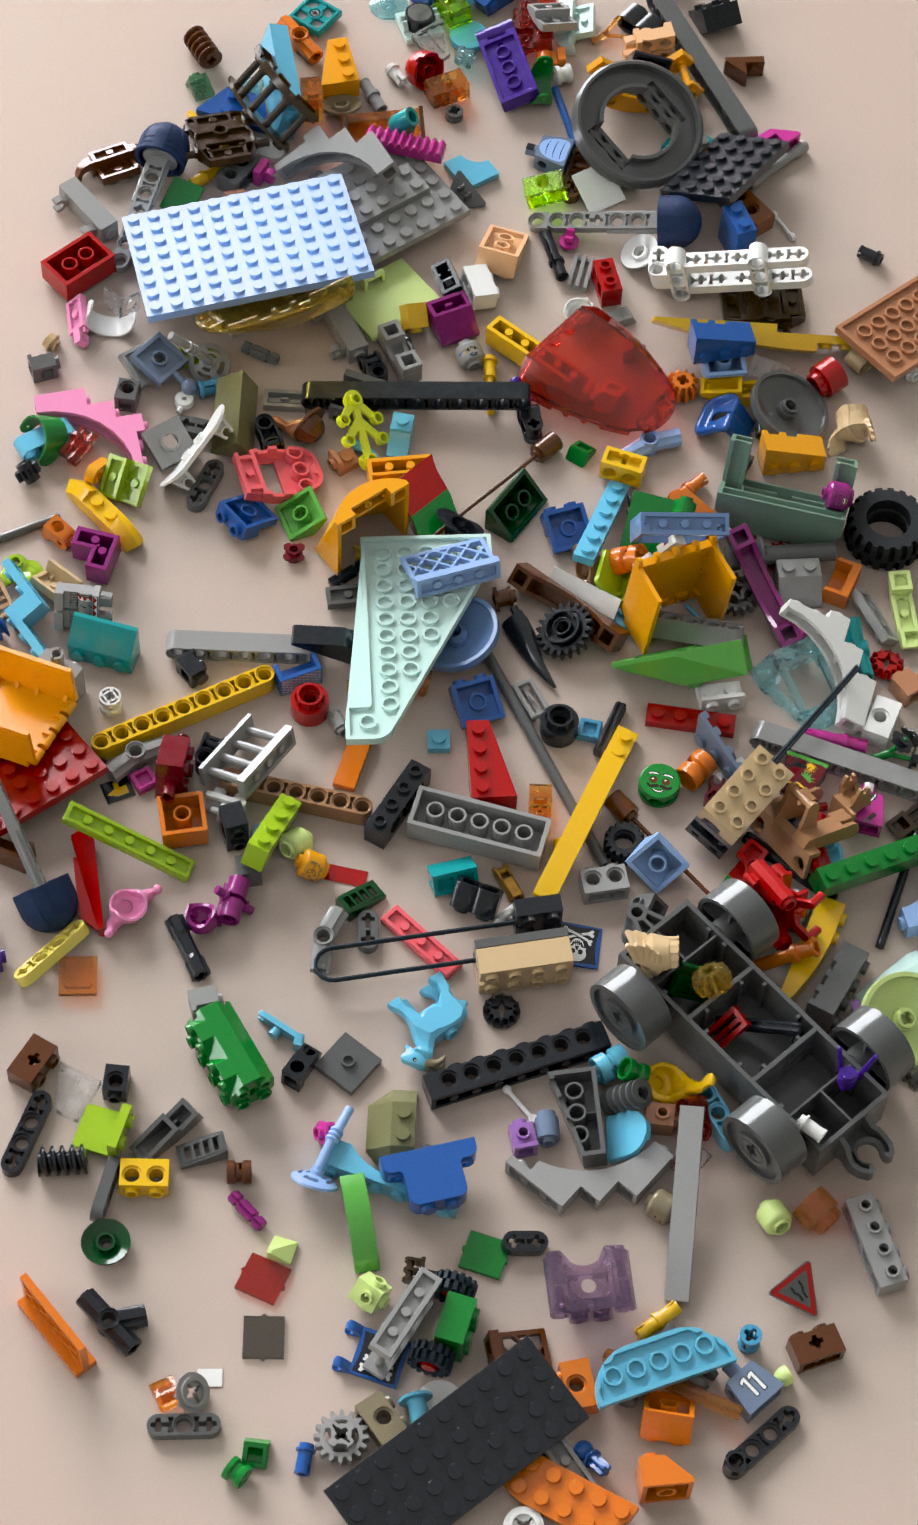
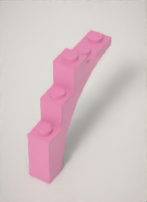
M84 388L34 396L36 415L66 417L72 426L93 431L114 443L125 454L127 459L148 465L146 456L141 454V452H144V442L140 434L149 428L147 421H143L141 413L120 416L119 409H114L113 401L91 404L90 396L85 395Z

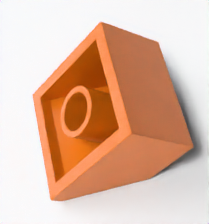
M659 1390L645 1394L639 1437L650 1442L665 1441L674 1446H690L694 1422L695 1396Z
M651 1452L639 1457L635 1472L639 1504L690 1499L694 1486V1477L665 1454L658 1455Z

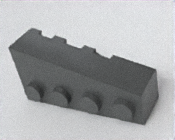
M846 941L843 942L830 966L831 969L828 968L821 984L819 983L816 987L815 993L807 1002L805 1013L827 1034L839 1024L841 1017L838 1016L841 1010L845 1012L851 1001L848 998L850 993H856L861 982L858 980L861 974L865 976L870 966V963L867 962L869 952Z
M595 1066L548 1072L551 1089L583 1167L590 1168L608 1165Z

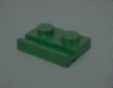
M680 961V967L678 970H675L666 989L668 994L700 1003L706 1002L712 997L718 985L716 982L718 978L722 977V974L718 970Z

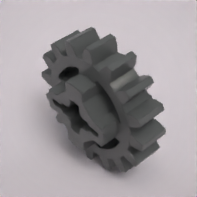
M735 572L737 579L725 615L733 612L734 617L737 616V613L745 616L746 610L751 613L753 607H757L758 603L744 575L739 577L738 572Z

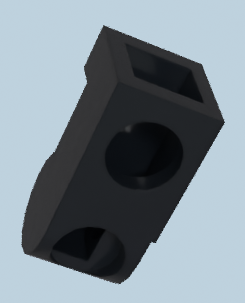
M306 1043L302 1044L282 1069L281 1083L300 1092L305 1080L312 1070L315 1069V1064L320 1060L322 1052Z

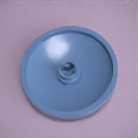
M473 597L434 663L433 670L445 673L464 671L482 662L493 651L499 639L500 623L489 603L481 598Z

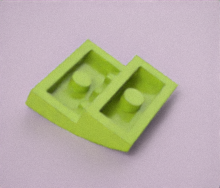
M109 453L99 491L107 498L141 508L153 466Z

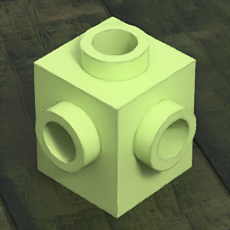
M368 1271L358 1277L348 1298L357 1303L361 1310L373 1314L379 1309H385L390 1302L389 1294L393 1288L387 1284L384 1278Z

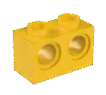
M607 445L601 459L599 477L640 488L646 473L648 457Z
M120 1158V1195L128 1198H136L138 1196L162 1198L163 1196H169L170 1159ZM132 1176L138 1178L134 1182L127 1181V1179ZM155 1177L162 1178L160 1182L151 1181Z

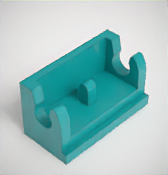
M471 856L426 866L431 879L429 884L435 897L453 893L457 879L460 876L470 877L479 881L477 866Z

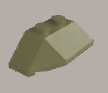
M392 1090L368 1106L366 1153L378 1168L379 1157L414 1150L417 1091Z

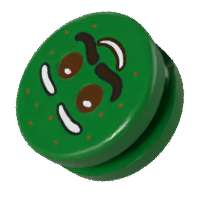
M666 764L649 765L641 772L639 777L638 794L641 800L655 808L670 806L678 798L681 785L680 776L675 769Z

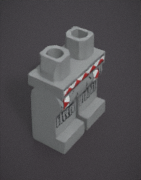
M57 582L54 591V630H63L64 627H71L74 612L113 621V611L101 610V607H112L113 593L101 591V586L99 585L93 587L90 585Z

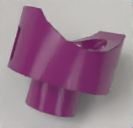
M191 903L185 909L187 924L195 934L210 933L219 923L214 904Z

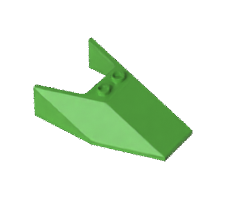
M746 634L744 635V645L742 644V639L707 646L693 644L619 659L611 663L612 668L683 686L689 685V689L701 687L704 685V682L748 675V670L753 669Z

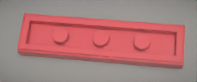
M398 905L394 906L380 919V923L395 936L427 932ZM433 936L402 941L426 964L459 960ZM463 964L434 968L433 970L436 973L441 971L447 981L463 967Z

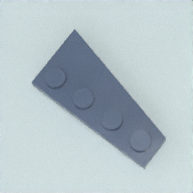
M705 710L698 715L694 739L700 748H703L712 756L721 769L723 776L728 780L742 765V762H736L734 750L730 744L725 746L720 737L721 731L717 726H711L707 720L710 718V715Z

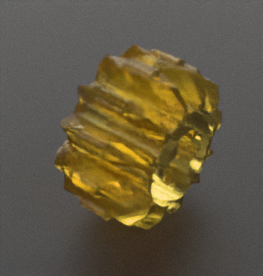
M713 961L710 964L705 963L704 966H698L697 970L692 972V986L700 998L708 997V999H711L713 996L718 997L720 994L727 993V990L732 987L731 971L723 962L716 963V961Z

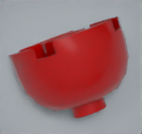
M429 50L414 52L409 56L405 65V75L409 83L424 91L433 89L436 86L433 84L437 80H441L444 72L443 60L439 58L437 53Z

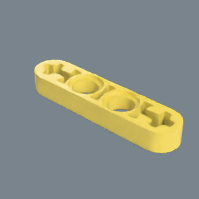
M76 920L70 923L19 967L14 973V978L19 986L26 987L34 983L89 934V929L83 920Z

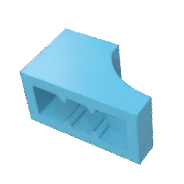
M400 412L393 413L386 457L408 456L414 433L415 415Z

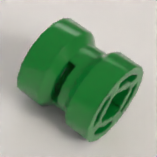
M631 1057L623 1058L617 1069L618 1078L626 1082L636 1080L637 1078H643L648 1081L651 1073L649 1065L642 1062L637 1063Z

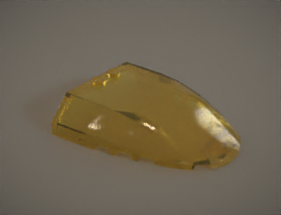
M347 275L324 288L212 311L207 310L199 315H195V322L202 331L225 334L274 331L298 326L352 300L355 284L352 276Z

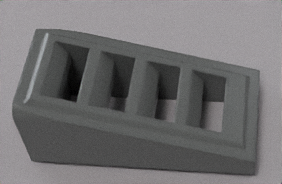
M223 1131L211 1133L176 1146L181 1170L229 1159ZM214 1144H218V1150L214 1149ZM208 1146L210 1153L205 1154L204 1147ZM199 1148L200 1156L196 1157L194 1149ZM189 1150L190 1160H186L184 1151Z

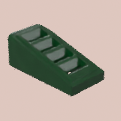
M371 880L338 896L335 899V906L343 908L349 914L347 920L350 922L358 917L362 911L369 910L386 899V895ZM372 888L377 896L373 897L368 890ZM363 893L369 898L368 900L362 896ZM355 898H358L362 903L358 904ZM351 902L354 907L351 908L348 903Z

